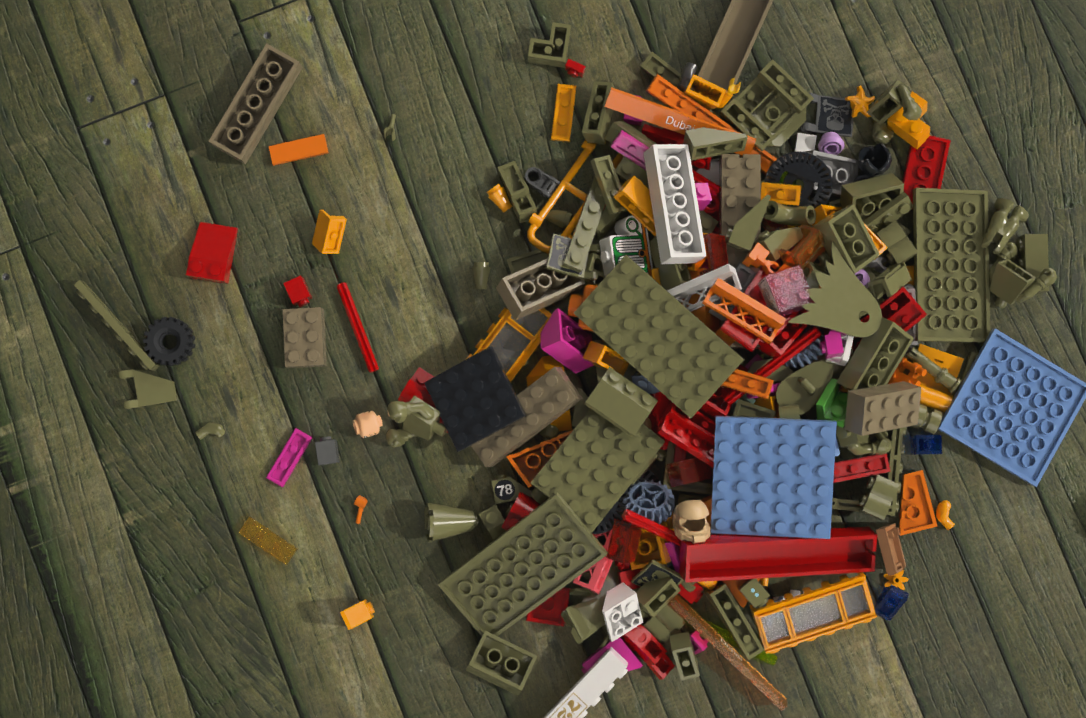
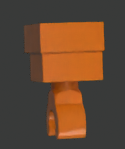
M758 242L742 262L745 266L749 267L752 265L756 269L761 265L768 276L774 274L770 267L773 269L779 267L777 262L766 260L770 251Z

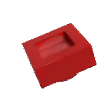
M568 59L565 70L572 77L577 78L579 76L582 78L586 66Z

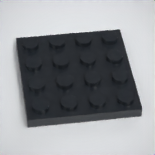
M492 346L424 382L436 409L440 412V417L457 452L463 451L526 417L524 409Z

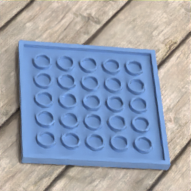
M994 328L991 330L961 383L950 407L942 417L938 430L1030 485L1037 487L1086 399V383Z
M716 416L711 533L830 539L837 422L832 420Z

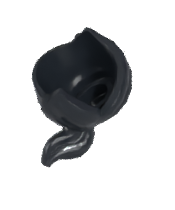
M883 143L867 146L859 151L858 166L863 174L856 176L853 182L873 178L889 169L892 162L891 153Z

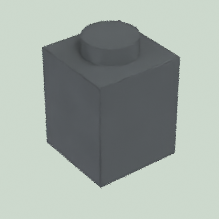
M331 436L320 438V442H315L318 465L340 463L337 440L331 439Z

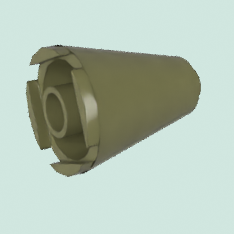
M426 503L424 521L425 529L429 530V534H425L428 542L473 531L474 527L478 526V516L474 515L473 511L435 503Z

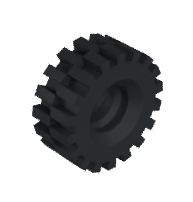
M162 317L161 320L157 319L153 325L150 324L148 326L150 329L148 332L145 331L146 339H143V343L146 344L144 349L149 353L147 355L153 361L167 366L180 365L182 361L188 360L187 357L189 355H192L193 352L191 350L195 348V344H193L195 336L192 335V329L185 322L173 317ZM172 334L176 337L177 344L173 349H166L164 347L163 339L166 335Z

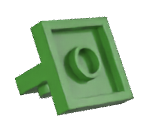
M831 378L816 403L817 420L836 421L838 427L844 428L848 393L840 392L839 384L836 383L838 380Z

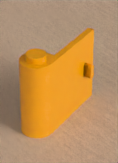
M919 344L918 351L939 367L947 368L948 372L955 378L958 377L964 358ZM928 372L925 376L919 375L917 380L921 383L920 404L945 413L952 403V393L948 392V388L940 382L936 383L935 377Z

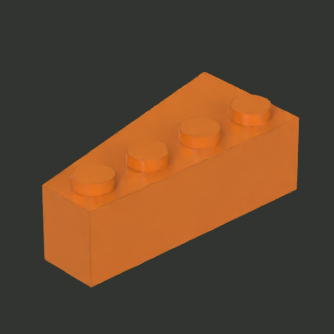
M573 430L543 441L533 447L526 448L518 453L506 456L530 490L534 488L530 484L531 481Z

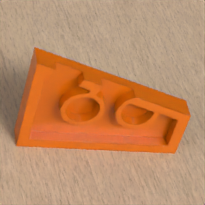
M923 470L903 474L899 536L937 527Z

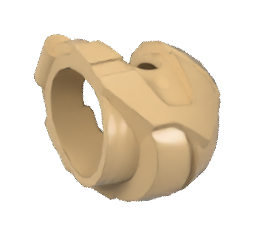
M686 500L675 507L673 512V529L679 539L692 541V543H702L710 537L711 529L706 520L709 511L701 500Z

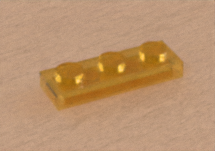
M252 517L247 519L239 531V534L285 565H288L298 548Z

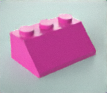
M559 308L555 309L540 333L541 349L575 374L594 366V364L583 359V355L590 341H592V334L581 329L576 321Z

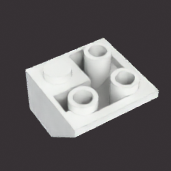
M622 582L607 591L602 612L609 639L613 642L642 624L643 618L636 592Z

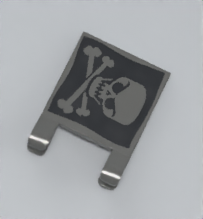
M809 93L814 98L810 103H817L815 124L804 123L801 126V132L819 134L835 132L839 136L852 137L854 118L851 116L852 108L850 101H846L845 98Z

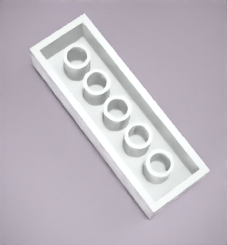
M688 144L652 145L644 152V160L661 264L697 263L706 257L689 146Z

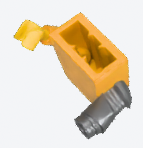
M687 62L686 66L682 68L681 81L677 84L679 90L706 109L723 108L732 98L733 94L739 92L741 82L734 85L735 78H732L729 81L728 90H725L694 75L697 66Z

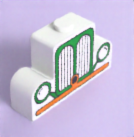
M633 215L618 220L615 223L617 235L609 236L599 241L604 276L606 277L620 260L627 255L652 277L651 270L653 266L647 229Z

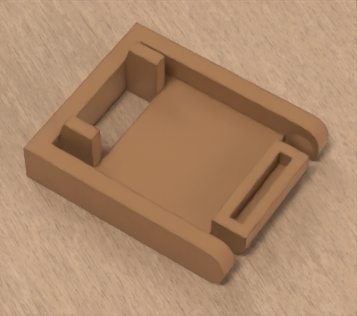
M892 523L876 530L888 575L897 574L906 567L899 539L900 531L896 527V523Z

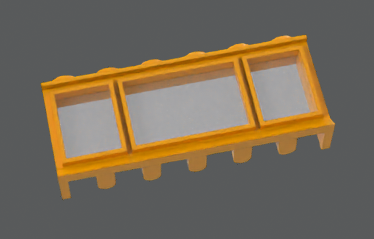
M504 308L498 316L501 318L498 323H493L487 330L489 335L486 339H481L475 346L477 351L474 355L492 346L510 383H512L517 373L537 350L541 342L540 333L552 313L542 308L515 321L510 311Z
M863 572L857 573L858 576L848 578L847 575H841L839 577L840 582L830 584L828 581L821 582L822 588L811 590L810 587H805L802 589L803 594L794 597L791 593L784 594L785 600L775 603L773 599H768L766 606L756 609L749 605L765 653H777L782 648L795 647L798 643L813 641L822 635H832L837 630L850 629L855 624L868 623L872 619L877 618L866 582V575Z

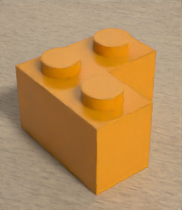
M912 91L910 94L911 98L922 109L921 118L927 112L928 102ZM902 107L887 119V128L894 131L896 135L918 150L930 136V126L920 120V118L918 120H908L905 118Z

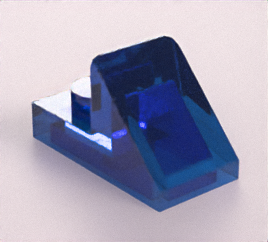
M941 435L910 436L911 455L942 454Z
M893 585L884 587L874 607L875 613L890 621L907 601L909 593Z

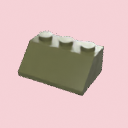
M893 173L842 185L840 198L842 209L854 204L862 221H864L903 193L904 183Z
M854 204L825 217L813 226L832 263L833 241L854 274L880 256Z
M609 367L584 404L633 438L658 400Z
M484 631L466 671L519 696L537 659V655Z

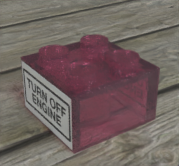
M800 265L767 275L758 283L767 307L781 316L803 310L802 305L814 303L809 297L810 292L807 289H810Z

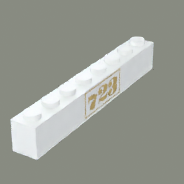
M610 647L543 718H584L588 713L586 710L590 706L594 707L601 700L599 696L604 691L608 693L615 685L613 681L617 677L621 679L627 673L628 662Z

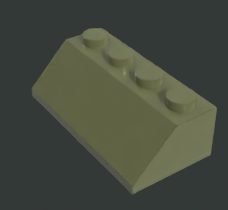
M882 317L878 330L873 335L862 338L836 383L848 391L887 384L914 338L893 321Z

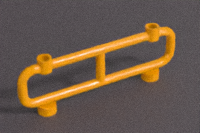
M586 139L581 146L584 149L540 213L538 215L533 213L528 221L531 224L527 231L529 242L549 254L550 246L535 237V232L541 226L564 190L566 189L585 203L587 194L570 182L597 145L595 143H587ZM619 152L612 161L615 169L624 156ZM584 203L561 236L572 239L573 235L571 233L577 225Z

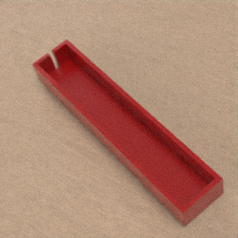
M868 526L831 528L830 539L719 534L710 535L702 543L681 540L679 574L685 583L875 572L876 555L873 552H876L877 534Z

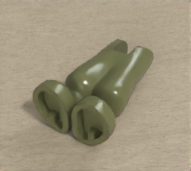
M998 198L995 201L994 207L997 212L993 214L981 244L982 247L987 248L992 241L997 243L993 249V253L996 255L1000 254L1010 238L1016 233L1019 223L1027 221L1029 217L1028 212L1022 206H1016L1012 210L1014 202L1004 198ZM1012 210L1011 217L1007 219L1008 213Z

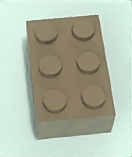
M322 307L283 309L285 367L289 369L326 367L324 309Z

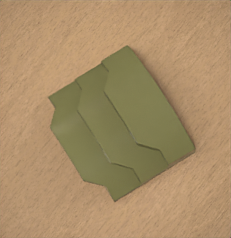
M772 59L760 71L758 76L719 115L740 133L756 138L755 146L761 151L766 147L780 148L806 121V107L814 98Z

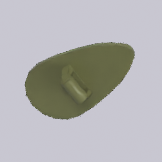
M821 360L804 366L789 375L777 387L776 402L778 406L798 404L800 415L809 411L830 382L834 371V364Z

